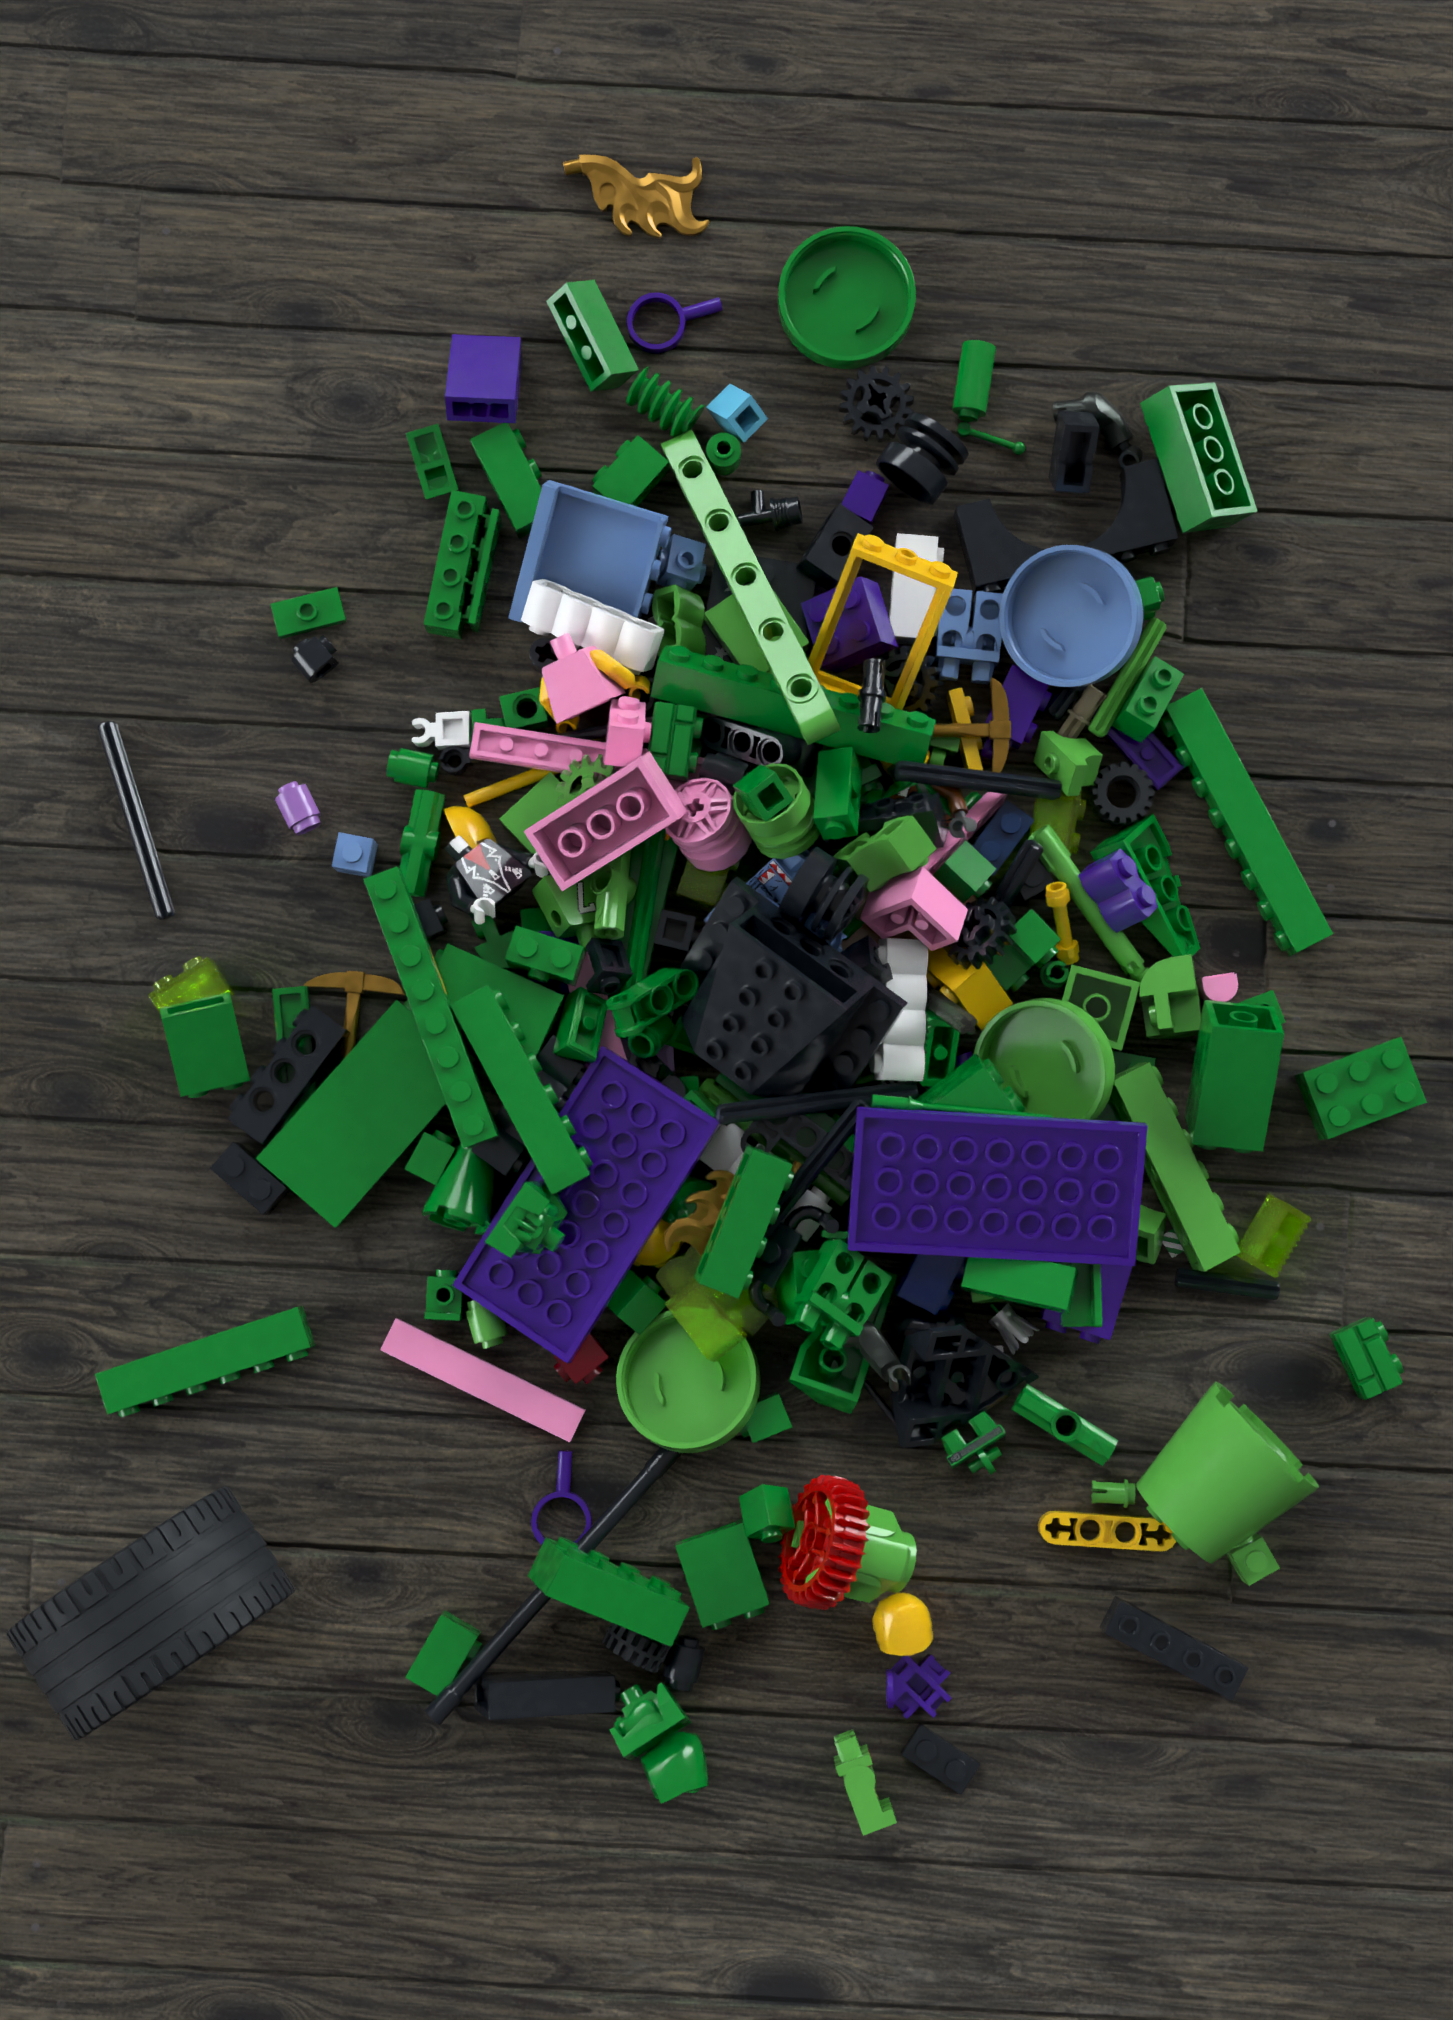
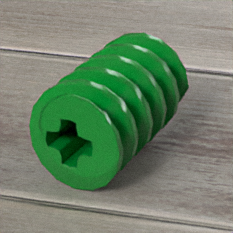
M649 366L646 367L631 385L626 399L627 405L633 407L638 404V413L644 415L649 412L648 418L652 423L661 419L660 429L666 431L672 427L671 436L673 438L680 434H685L698 421L705 406L701 404L695 410L691 409L694 399L692 396L681 402L680 398L683 390L679 388L673 394H670L671 381L668 380L659 386L660 374L657 372L648 378L646 376Z

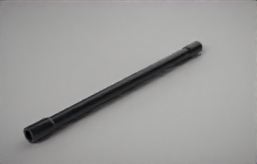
M660 1447L645 1463L641 1472L576 1543L579 1545L578 1549L589 1554L590 1549L595 1550L655 1481L660 1479L669 1470L681 1454ZM537 1587L454 1681L446 1686L424 1710L426 1714L437 1724L441 1725L460 1704L463 1696L551 1598L546 1596Z

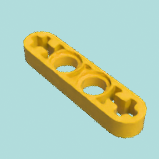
M1048 1511L1041 1516L1038 1522V1531L1041 1537L1048 1543L1055 1545L1161 1552L1171 1549L1176 1543V1540L1171 1535L1173 1532L1164 1522H1158L1154 1517ZM1053 1518H1057L1058 1523L1061 1525L1071 1526L1069 1519L1076 1518L1073 1525L1075 1539H1069V1531H1058L1057 1536L1052 1537L1051 1532L1045 1530L1046 1524H1051ZM1086 1520H1094L1099 1525V1534L1094 1539H1084L1080 1534V1527ZM1123 1522L1131 1523L1134 1527V1537L1128 1542L1119 1541L1115 1535L1117 1526ZM1140 1523H1146L1144 1527L1146 1531H1157L1158 1526L1163 1525V1529L1169 1532V1537L1163 1538L1162 1544H1158L1157 1539L1154 1537L1144 1536L1145 1543L1139 1544L1142 1537Z

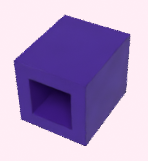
M858 470L841 505L872 526L887 495L889 485L884 483L885 479L875 472L866 471V473Z

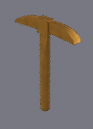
M991 677L993 721L989 723L935 724L932 737H989V740H993L992 772L1001 773L1009 750L1011 721H1009L1006 692L1002 684Z
M357 971L324 974L304 984V986L343 988L347 992L344 1028L351 1033L342 1044L340 1063L356 1046L361 994H364V990L406 996L405 990L397 982L382 976Z

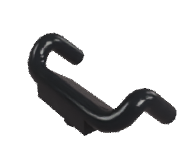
M812 1205L800 1206L792 1210L785 1221H781L768 1237L763 1254L760 1258L755 1259L750 1269L753 1271V1278L748 1288L749 1300L755 1309L767 1316L777 1327L785 1324L786 1317L776 1305L764 1298L762 1289L765 1284L774 1288L803 1235L796 1228L801 1221L810 1219L820 1224L828 1233H835L839 1229V1223L829 1213Z

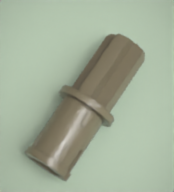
M1088 685L1074 707L1067 710L1070 715L1057 734L1076 739L1085 725H1090V720L1107 695L1096 687Z

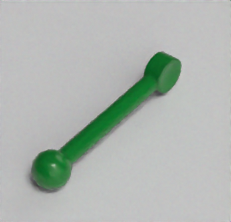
M961 422L957 427V433L961 437L971 435L1012 449L1016 455H1021L1026 450L1023 442L1013 443L972 429L967 422Z

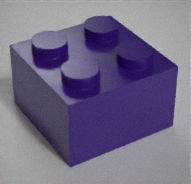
M862 576L856 578L820 667L836 673L898 647L879 584ZM836 588L801 603L813 645Z

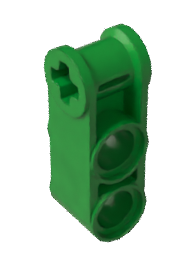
M661 968L622 993L606 1000V1007L612 1011L617 1026L614 1029L616 1036L621 1038L638 1034L651 1023L693 999L699 986L696 974L688 969Z

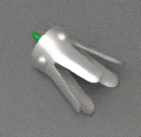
M1009 1303L1000 1311L993 1304H990V1307L996 1314L988 1322L1000 1332L1014 1355L1015 1351L1019 1348L1015 1337L1022 1343H1027L1029 1340L1028 1336L1034 1335L1033 1330L1039 1331L1040 1329L1017 1315Z

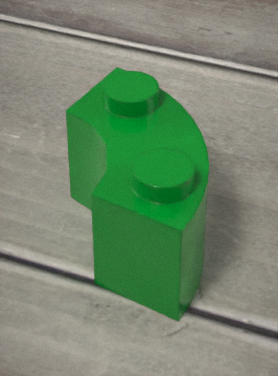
M630 1268L607 1307L640 1335L668 1303L658 1294L662 1288L651 1277L646 1275L642 1279Z

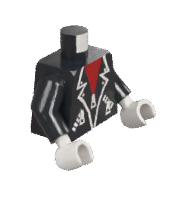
M459 835L445 847V851L456 861L446 876L451 905L470 915L472 920L478 925L483 924L485 917L488 915L492 918L495 917V909L524 886L532 875L530 871L535 869L536 875L541 878L548 874V869L537 852L532 854L518 851L495 843L491 839H485L472 849Z

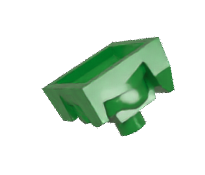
M541 1180L525 1182L485 1243L510 1258L514 1256L516 1251L541 1254L545 1247L554 1252L565 1238V1234L558 1230V1227L568 1212L558 1194L551 1195L544 1182Z
M661 1682L657 1685V1694L651 1690L643 1694L639 1685L636 1684L620 1694L625 1704V1707L622 1708L625 1717L619 1716L616 1718L615 1727L611 1728L610 1732L623 1758L633 1761L655 1747L659 1741L672 1733H677L692 1722L665 1684Z

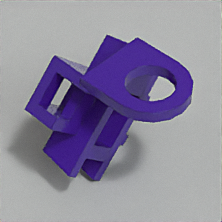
M927 1654L919 1664L910 1656H903L891 1669H885L887 1708L892 1709L895 1704L903 1711V1716L906 1719L919 1706L934 1718L937 1715L935 1710L944 1700L949 1702L952 1699L940 1686L950 1672L944 1669L931 1654ZM933 1690H935V1691L926 1699V1697H927Z

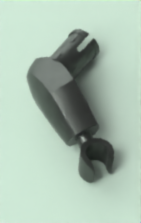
M1086 392L1080 399L1053 402V410L1093 413L1100 426V432L1106 438L1111 448H1121L1122 454L1119 457V463L1122 468L1132 465L1127 454L1133 455L1137 463L1141 462L1143 451L1140 447L1130 444L1129 441L1134 436L1118 409L1102 394ZM1055 412L1053 417L1057 423L1058 412Z
M869 1320L863 1325L864 1328L859 1336L848 1338L843 1347L856 1346V1349H860L861 1354L885 1382L889 1381V1387L892 1391L899 1390L897 1379H903L907 1382V1385H911V1372L909 1368L901 1365L881 1332Z

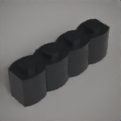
M553 1035L537 1057L543 1069L537 1074L543 1086L550 1083L560 1102L554 1106L559 1114L569 1099L565 1094L573 1084L577 1086L587 1070L586 1065L588 1062L555 1055L553 1050L556 1036ZM503 1105L494 1117L500 1137L475 1146L471 1151L502 1174L508 1176L511 1171L517 1174L527 1161L528 1156L524 1154L527 1148Z

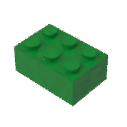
M1402 1037L1385 1041L1294 1075L1319 1140L1333 1138L1427 1103Z

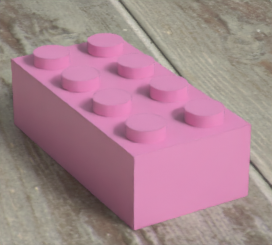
M649 751L523 832L561 891H564L680 819L688 811Z

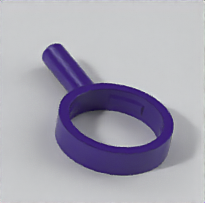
M656 292L645 294L638 298L629 309L627 316L629 336L633 343L643 351L656 354L667 352L681 341L685 332L686 321L723 311L720 298L717 297L682 308L673 297L667 294ZM651 302H662L669 305L676 311L680 320L675 336L662 344H650L643 341L633 329V320L636 312L642 306Z
M558 1451L556 1491L545 1495L537 1503L532 1513V1531L536 1540L541 1545L545 1538L538 1528V1513L548 1501L554 1498L566 1497L572 1499L581 1507L585 1514V1530L574 1541L575 1543L582 1538L592 1524L591 1512L587 1503L579 1495L570 1492L572 1451Z

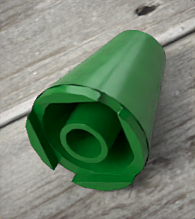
M460 1143L425 1203L422 1215L430 1214V1221L461 1232H465L466 1228L476 1227L475 1234L484 1235L492 1222L495 1168L471 1151L472 1148L463 1149Z

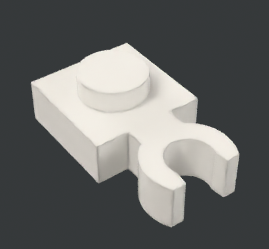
M470 711L436 713V723H430L424 718L412 720V725L416 729L425 728L423 736L412 738V742L418 747H427L435 741V746L438 750H444L448 746H458L461 749L471 748L473 724Z

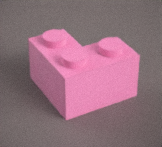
M922 866L912 872L889 879L881 889L869 892L860 919L882 939L909 930L925 946L933 951L958 942L968 909Z

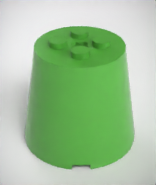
M1218 1382L1210 1386L1136 1483L1139 1493L1148 1504L1146 1508L1158 1522H1164L1173 1532L1171 1534L1172 1537L1185 1550L1190 1548L1199 1557L1211 1564L1319 1488L1313 1476L1309 1473L1303 1476L1298 1469L1303 1464L1276 1434L1245 1404L1238 1408L1230 1400L1234 1395Z

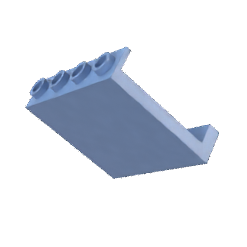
M548 480L542 485L508 619L522 622L521 618L532 582L540 579L555 582L573 592L586 595L604 605L614 607L635 618L641 619L642 613L648 614L652 603L653 594L648 593L651 580L657 581L662 567V561L657 560L660 547L666 548L672 528L666 526L669 516Z

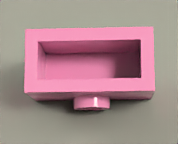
M628 696L611 699L604 765L625 767L642 756L643 743L649 744L652 722H645V702H639L638 699Z

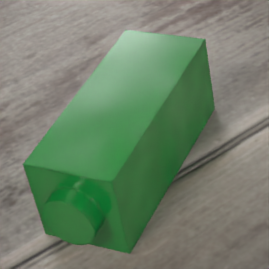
M853 747L819 751L813 820L823 840L858 836L862 766Z

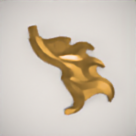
M579 155V159L563 162L566 176L582 172L583 176L586 175L592 185L594 201L602 212H606L609 207L613 208L614 225L624 235L632 236V231L628 227L629 223L640 226L646 234L657 239L662 238V234L656 229L659 225L670 226L679 234L685 236H695L704 232L710 223L709 220L697 221L691 212L693 191L699 187L702 180V167L698 157L692 159V171L687 176L677 177L648 173L646 177L641 179L634 177L617 161L605 156Z
M794 1161L791 1171L795 1174L802 1164ZM725 1170L711 1171L705 1178L707 1180H716L717 1185L710 1190L694 1192L685 1199V1203L695 1202L696 1209L694 1213L677 1219L668 1226L663 1237L667 1252L671 1251L674 1242L684 1241L692 1245L701 1256L703 1255L735 1176L734 1174Z

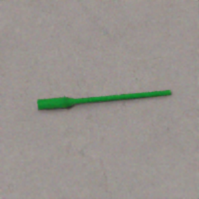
M873 1094L871 1102L872 1108L1052 1117V1115L922 1103L912 1099L911 1096L905 1098Z

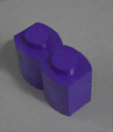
M1121 849L1089 864L1079 874L1083 888L1089 897L1098 904L1105 922L1116 933L1148 918L1158 907L1153 889L1139 878L1136 863Z

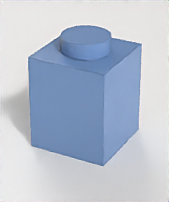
M339 832L332 867L337 872L370 877L373 872L378 844L372 838Z

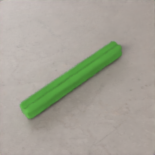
M1152 618L1146 624L1135 650L1121 668L1107 693L1106 699L1091 721L1088 730L1097 737L1103 738L1107 735L1167 629L1166 624L1158 618Z

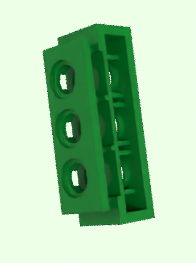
M451 490L424 619V626L428 633L462 639L465 623L470 625L473 632L479 633L502 522L499 509L492 508L491 515H487L489 506L486 496ZM484 525V528H486L485 536L481 539L480 548H478L481 526ZM477 558V561H479L478 570L474 572L473 581H470L474 560ZM468 591H471V604L467 606L466 615H464Z

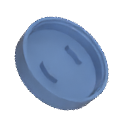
M1055 546L1030 557L1010 578L1000 604V631L1011 658L1032 678L1058 687L1088 686L1113 675L1132 655L1142 631V599L1133 577L1114 557L1098 549L1085 546Z

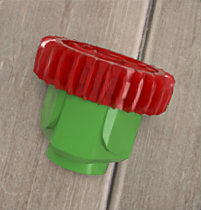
M820 1475L817 1478H813L810 1484L804 1486V1492L797 1494L798 1502L792 1504L795 1529L784 1534V1539L780 1543L782 1545V1553L778 1556L782 1560V1564L778 1568L779 1572L782 1573L780 1582L784 1585L783 1591L787 1594L788 1599L796 1604H800V1606L827 1610L829 1607H835L837 1602H841L844 1597L870 1603L886 1591L900 1592L912 1576L917 1550L914 1537L908 1532L901 1531L894 1513L868 1505L867 1500L864 1499V1491L860 1490L859 1485L842 1477Z

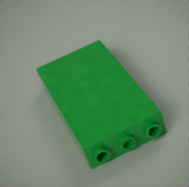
M408 999L404 1004L396 1000L255 1158L334 1228H337L446 1105ZM470 1054L472 1062H474L476 1059Z

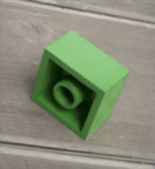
M1071 964L1062 1000L1078 1006L1092 1016L1107 1036L1111 1048L1122 1051L1140 982Z

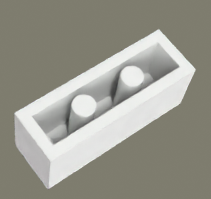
M897 533L895 548L910 549L918 557L930 562H943L944 548L938 547V537ZM893 571L889 620L897 644L913 645L936 588ZM938 626L933 636H937Z

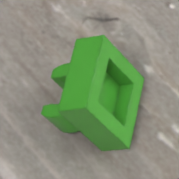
M932 737L928 749L931 751L928 764L943 766L946 755L955 757L961 738Z

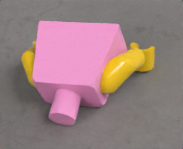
M569 633L550 641L558 660L542 668L543 677L541 678L539 701L552 719L556 721V731L558 733L566 732L567 724L573 730H577L580 714L625 694L624 689L629 688V697L636 698L639 701L641 694L636 689H643L647 694H650V681L645 676H635L621 663L604 651L598 650L595 646L577 651Z

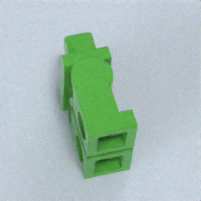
M853 1729L834 1736L835 1746L839 1754L833 1756L835 1767L839 1777L843 1776L845 1788L863 1836L896 1824V1817L889 1797L879 1800L875 1790L876 1780L872 1767L873 1762L867 1744L859 1746Z

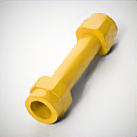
M1053 882L1046 886L1045 897L1047 906L1053 908L1057 936L1061 939L1055 945L1058 949L1056 957L1058 961L1070 965L1079 960L1078 953L1080 952L1078 941L1072 940L1066 906L1071 900L1066 883Z

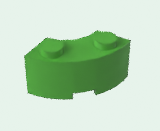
M903 816L889 820L884 823V827L877 834L870 837L865 832L833 856L838 859L836 865L842 872L848 866L854 869L849 881L851 885L860 874H863L870 878L865 892H875L881 889L890 878L902 873L912 872L922 866L924 867L928 863V857L937 848L914 816Z

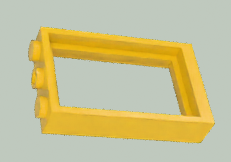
M857 533L808 662L820 685L831 691L853 693L858 696V690L862 689V686L821 671L820 667L863 559L935 587L936 591L891 698L886 696L885 703L902 710L951 595L958 572L953 571L943 562H930L920 558L910 549H897L887 545L877 536H864Z

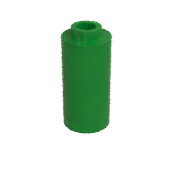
M967 340L962 343L952 411L958 415V419L961 421L977 422L979 418L986 416L996 346L989 342Z

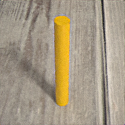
M533 768L463 796L468 808L538 782L549 772L553 775L560 772Z

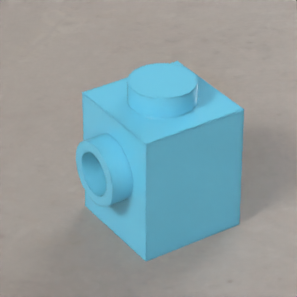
M729 384L706 407L724 432L732 434L743 443L768 419L750 394L732 384Z

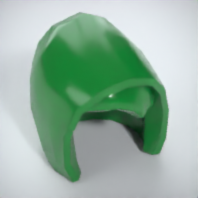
M684 1731L672 1733L659 1741L654 1748L640 1758L653 1794L661 1804L685 1792L696 1793L709 1785L706 1757L702 1741L697 1734Z

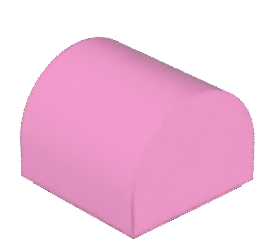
M1234 972L1202 977L1196 982L1199 996L1203 1001L1226 1002L1232 999L1238 990L1237 974H1234Z

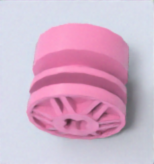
M709 778L693 779L679 786L675 792L688 812L665 827L667 834L679 846L680 851L687 860L697 869L712 872L724 870L736 864L746 854L752 838L733 809V796L729 790L718 780Z

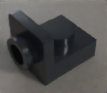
M592 937L587 943L586 949L594 975L586 984L587 991L589 993L617 995L633 975L622 941Z

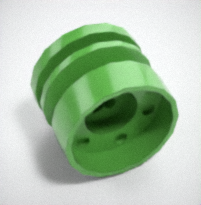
M773 763L765 765V767L776 772L794 801L765 822L750 813L735 791L733 809L762 854L776 859L797 856L810 848L820 835L813 820L815 800L796 769L787 764Z

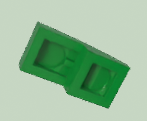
M439 424L405 433L425 499L450 493L451 490H459Z

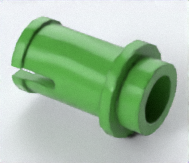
M1124 1479V1483L1096 1482L1092 1480L1091 1491L1106 1492L1092 1493V1504H1123L1124 1508H1127L1128 1504L1135 1505V1483H1128V1479Z

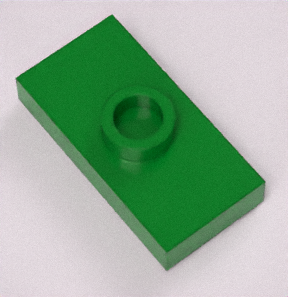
M338 587L270 604L280 639L347 622Z

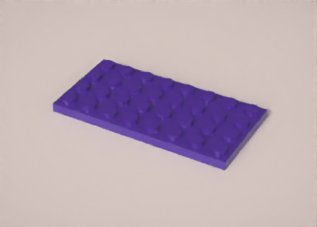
M601 1046L597 1053L596 1061L589 1065L559 1113L560 1117L567 1114L576 1131V1134L571 1136L577 1149L584 1146L594 1164L588 1168L591 1173L590 1176L557 1193L568 1212L558 1227V1230L565 1234L564 1240L554 1252L546 1247L541 1254L516 1251L512 1258L485 1243L524 1183L535 1180L544 1182L531 1158L452 1286L567 1364L571 1363L721 1125L716 1118L605 1046Z
M857 1107L847 1249L850 1251L1135 1266L1148 1126L1146 1123Z

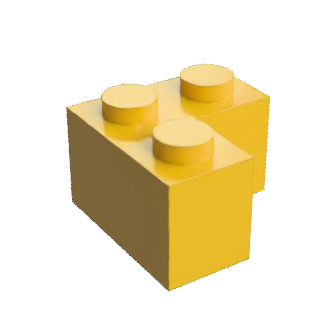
M943 947L933 951L928 948L927 984L932 989L939 986L941 988L939 992L952 1006L956 1004L957 1008L954 1012L966 1026L973 1023L983 1031L994 1016L1013 1005V1002L984 962H982L980 969H976L972 964L968 969H964L960 964L956 965L950 959Z

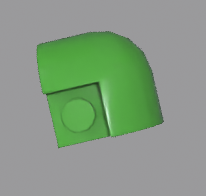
M1192 955L1169 957L1156 962L1146 971L1140 983L1139 997L1143 1007L1146 1037L1150 1039H1173L1197 1036L1199 1034L1202 1012Z

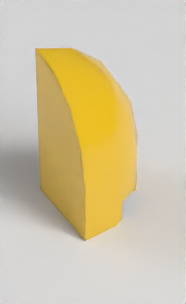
M451 806L443 809L455 837L460 835L472 849L485 839H491L497 843L490 826L478 812L462 806Z

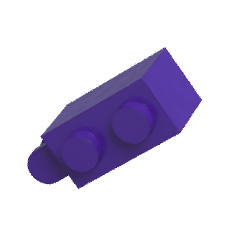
M1012 664L1002 686L1007 695L1009 721H1011L1009 749L1010 747L1019 749L1023 741L1026 743L1030 742L1037 728V724L1033 723L1032 720L1037 710L1044 712L1052 693L1046 691L1049 684L1032 678L1020 667ZM991 708V711H990V713H989V715H988V717H987L985 723H989L990 721H993V720H992V708ZM988 737L980 755L992 760L993 745H991L992 740H989Z

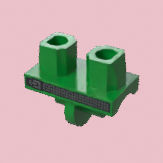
M983 1411L969 1420L971 1427L978 1436L972 1442L966 1444L957 1429L941 1438L945 1451L948 1454L946 1459L952 1469L977 1454L978 1458L967 1465L972 1474L985 1467L989 1475L996 1472L991 1462L1001 1457L1002 1453L997 1446L987 1453L983 1450L1006 1436V1432L1001 1424L996 1425L989 1415Z

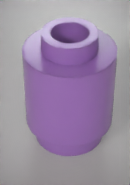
M293 781L278 789L279 795L275 798V801L288 828L293 829L297 836L305 834L321 825L319 819L321 814L306 784L298 785L297 781Z

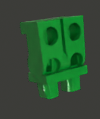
M841 1239L823 1242L818 1252L820 1258L803 1284L801 1293H798L793 1303L799 1306L793 1323L807 1332H814L819 1322L824 1324L826 1329L819 1341L832 1351L840 1350L849 1337L860 1335L864 1328L863 1325L892 1279L889 1274L870 1260H863L865 1257L858 1251L848 1250V1244Z

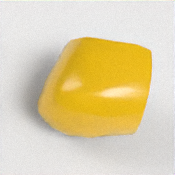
M902 1592L891 1594L879 1601L872 1618V1623L876 1633L877 1644L881 1651L897 1656H912L923 1652L931 1644L933 1631L930 1613L926 1605L919 1598Z

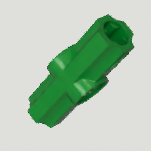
M416 789L409 824L405 826L400 845V855L402 858L399 868L403 873L410 895L425 898L432 862L436 861L441 840L439 828L446 799L444 794L424 789Z
M1028 1383L1020 1391L1011 1408L1014 1412L1101 1466L1109 1460L1118 1442L1113 1436ZM1063 1415H1069L1073 1420V1427L1066 1434H1060L1056 1429V1422Z

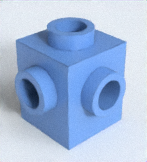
M673 534L666 548L662 547V550H659L657 560L662 561V567L656 584L665 587L676 584L689 591L697 583L701 584L706 572V564L702 563L706 544Z

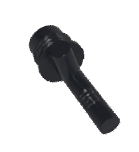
M762 490L751 492L752 512L735 515L741 528L773 522L774 529L778 532L782 528L803 523L798 496L778 499L772 497L770 498V509H766L764 492Z

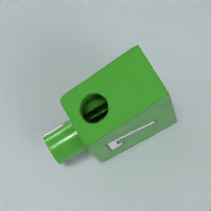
M593 873L564 891H561L552 875L544 876L532 889V892L552 931L560 939L577 936L580 946H583L585 952H587L586 945L592 937L599 938L594 935L597 894L593 893L590 889V878Z

